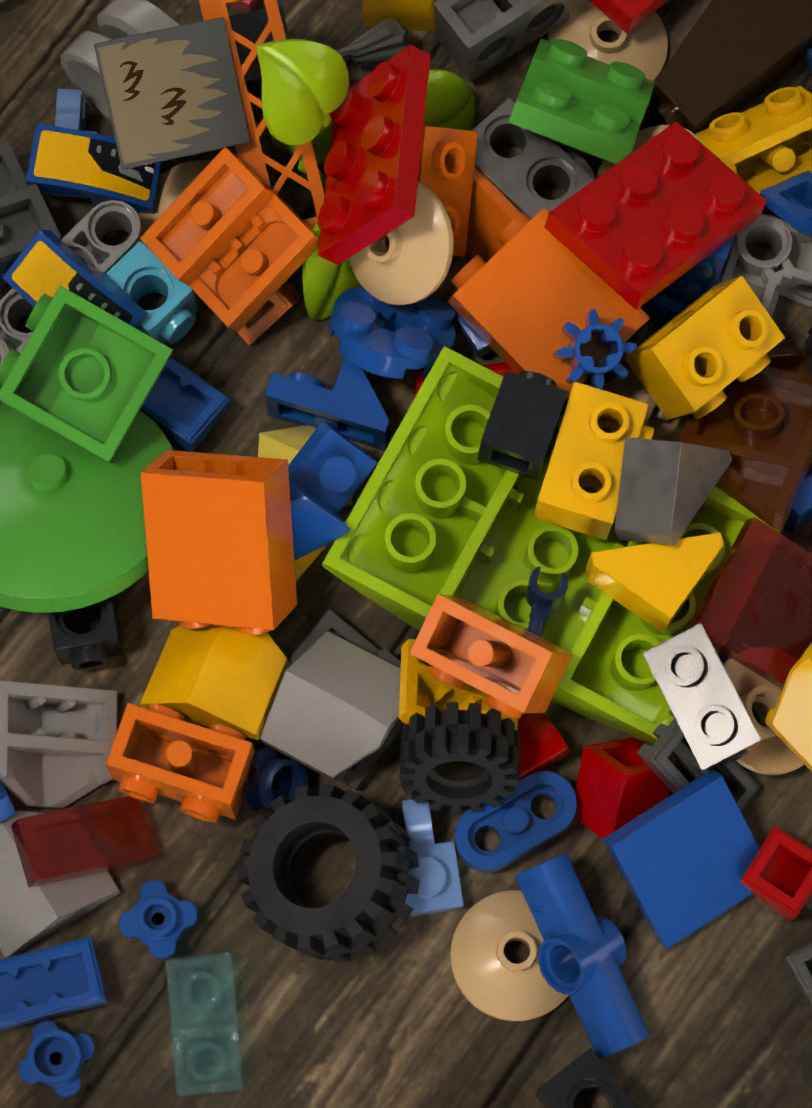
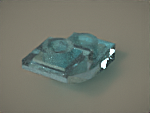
M232 951L167 958L165 965L172 1024L170 1033L177 1097L243 1090V1068Z

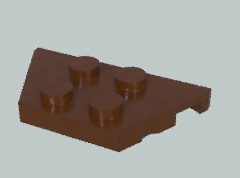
M797 347L771 349L767 353L771 359L770 364L744 382H739L736 378L723 389L727 398L721 405L698 419H695L692 413H690L678 439V442L729 450L732 461L716 486L770 527L783 531L812 462V376H809L806 367L810 357H798Z

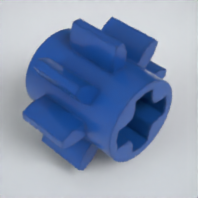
M596 309L587 313L585 318L586 328L582 331L570 322L562 326L561 329L564 335L571 339L568 347L555 351L553 358L559 360L568 359V363L572 368L566 378L568 384L583 376L591 379V387L602 390L604 386L603 374L606 372L620 380L629 375L626 368L619 361L622 355H627L636 350L637 344L622 342L620 335L617 333L623 326L624 320L622 318L615 320L609 326L599 324V315ZM591 335L596 336V342L599 346H608L610 352L608 356L599 361L598 367H594L592 357L581 356L580 347L590 341Z

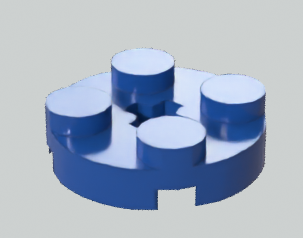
M361 285V287L348 289L338 296L328 324V333L330 338L335 333L341 340L338 351L345 359L361 369L383 377L403 379L406 369L425 368L422 375L423 378L429 374L443 347L445 346L451 350L453 348L456 338V332L452 324L455 311L445 301L435 298H426L417 303L407 305L388 304L373 297Z

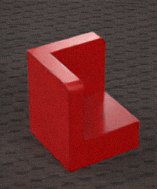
M634 737L584 746L575 788L577 808L574 818L602 839L663 801L669 795V788L637 755L643 743Z

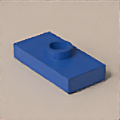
M170 357L141 411L148 415L166 436L187 451L194 452L231 409V403L227 396Z
M91 936L0 959V1031L108 1004L96 948Z

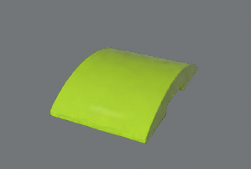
M444 346L348 516L346 523L351 529L346 535L334 541L322 566L350 587L419 631L437 594L462 597L527 630L530 622L531 607L526 600V589L533 570L541 567L536 584L542 592L548 594L558 591L562 574L565 573L568 579V588L564 600L556 611L550 613L542 639L572 653L573 656L551 701L611 728L655 744L658 740L653 734L660 723L669 726L674 718L669 714L671 709L643 653L699 623L703 624L718 653L781 530L773 529L724 491L714 487L679 539L721 532L723 546L710 569L664 633L660 632L588 582L585 570L592 552L649 543L619 540L615 532V521L607 540H603L533 518L563 416H560L538 480L477 460L481 439L503 376Z

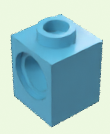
M141 241L106 273L136 303L141 297L149 293H160L167 297V300L161 307L154 310H144L148 315L138 326L137 329L162 344L165 342L174 344L184 337L193 326L196 319L194 315L198 312L194 291L189 285L179 281Z

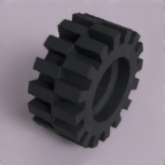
M449 702L446 704V711L443 712L436 705L425 708V717L416 712L410 717L409 724H404L402 728L399 780H401L403 791L405 793L411 792V799L418 804L428 799L429 808L439 811L443 804L450 805V813L461 814V806H470L473 813L484 811V802H487L493 808L503 804V797L510 799L515 794V787H518L520 736L519 731L515 730V723L510 718L501 720V712L493 708L486 714H482L481 704L470 703L468 710H459L458 702Z

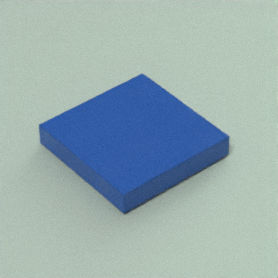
M714 769L706 772L603 838L655 938L666 950L753 894L739 881L759 851V847L723 776Z

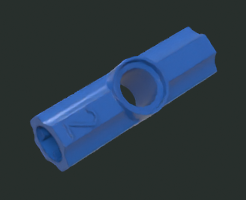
M565 852L515 875L544 939L538 951V964L541 974L555 991L564 995L569 994L594 1052L599 1059L615 1054L648 1038L649 1032L620 971L626 959V946L623 936L610 920L601 916H595L567 853Z

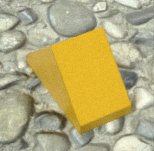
M721 532L681 538L675 546L649 543L592 552L585 568L587 580L664 633L716 560L723 546Z

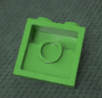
M541 38L508 123L617 164L630 155L633 150L641 121L651 98L654 82L645 79V74L630 64L614 61L609 65L588 57L587 51L571 41L555 39L553 42H549Z
M60 285L53 298L44 293L33 308L25 326L34 332L23 351L19 353L11 349L0 366V401L110 463L174 351Z

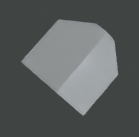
M327 631L285 671L261 733V742L334 782L340 780L347 774L348 769L381 748L399 717L400 668Z
M0 681V781L24 806L62 809L113 779L106 766V761L117 734V691Z
M18 810L16 811L17 814L0 822V950L5 958L18 955L120 893L75 816Z

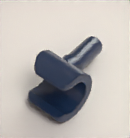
M537 567L533 570L526 589V600L531 607L527 631L542 638L550 613L556 611L564 600L568 588V579L566 574L563 573L558 591L552 594L544 593L536 584L541 567Z

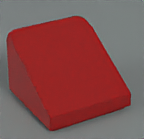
M522 713L521 718L518 719L520 736L519 780L532 773L549 769L566 759L570 751L562 735L544 713Z
M774 826L739 882L778 915L790 922L798 916L812 893V849Z

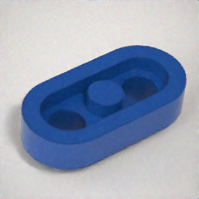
M548 771L535 772L519 780L518 787H515V794L510 799L503 797V804L493 808L487 802H484V811L475 813L470 808L461 816L456 826L455 847L458 856L469 868L478 872L492 873L506 868L558 838L570 828L575 817L577 799L572 786L566 779L556 773ZM545 798L554 804L556 811L551 817L541 819L533 814L531 810L532 803L537 799ZM489 830L496 833L500 840L498 847L492 851H483L478 848L475 843V837L481 831Z

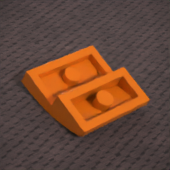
M224 147L148 228L140 239L179 281L192 288L228 328L238 332L319 247L320 237L230 149Z

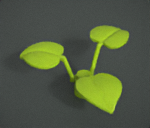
M282 39L257 45L256 50L262 77L263 117L274 146L278 150L293 156L299 145L312 141L317 166L324 163L330 151L333 122L329 113L336 110L344 102L349 89V75L344 59L333 48L306 39ZM443 69L429 70L424 126L471 131L475 116L473 89L455 73ZM301 154L298 170L306 173ZM318 168L325 192L327 177ZM317 221L312 230L320 237L321 229ZM317 248L303 263L304 301L308 315L313 320H323L330 317L334 303L339 295L348 289L361 287L353 273L349 259L336 265L319 257Z

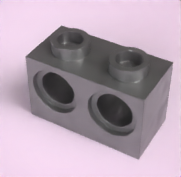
M439 0L433 4L436 39L470 82L568 20L570 13V0Z
M508 98L472 130L478 132L475 167L485 175L520 213L524 211L532 219L544 207L548 212L552 211L594 180V173L585 159L577 152L569 150L566 153L554 140L508 123L515 105ZM510 143L518 146L523 152L518 156L505 158L497 155L493 149L500 144ZM552 184L560 187L566 194L561 198L548 200L539 196L535 190L540 186Z

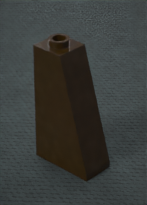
M711 0L654 82L650 108L652 109L651 115L656 125L670 126L677 121L683 128L697 134L709 128L710 123L717 117L728 113L740 112L804 61L806 51L812 47V0Z

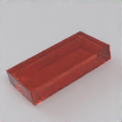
M130 796L18 818L11 825L28 888L146 863L155 856L138 799Z

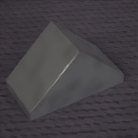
M625 437L615 521V532L618 539L675 546L731 463L732 458L729 450L683 442Z

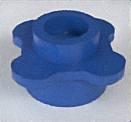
M151 880L141 887V898L132 911H126L120 916L119 928L125 937H137L145 945L149 946L150 952L154 957L165 959L175 953L176 943L182 938L186 928L195 925L198 913L192 902L177 900L167 893V887L163 882ZM157 913L165 917L161 925H155L152 922L153 916Z
M42 1021L32 1030L33 1041L29 1046L27 1058H24L19 1063V1075L27 1084L33 1085L41 1082L54 1087L56 1093L61 1097L73 1096L81 1088L82 1083L79 1075L84 1062L94 1055V1042L85 1033L73 1036L63 1030H59L58 1026L52 1021ZM52 1054H62L63 1060L59 1065L51 1063L50 1058Z

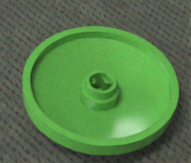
M0 402L1 607L32 613H53L80 609L117 595L133 585L149 571L140 472L166 450L173 449L163 431L148 415L140 410L112 461L109 463L14 408Z

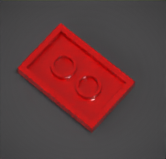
M411 44L388 61L381 62L374 71L348 89L344 102L330 113L333 128L330 151L324 163V172L327 175L324 203L318 215V226L321 229L318 256L336 265L341 264L415 216L431 55Z
M675 121L550 211L544 228L637 310L759 218L767 200Z

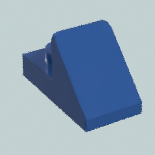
M344 358L333 390L326 389V385L321 380L305 373L292 372L289 377L272 372L264 395L268 416L300 426L308 425L316 428L324 421L350 441L383 451L387 449L390 442L389 419L363 369Z
M324 421L321 422L288 465L295 560L348 533L351 527L339 515V512L377 465V462L371 455Z

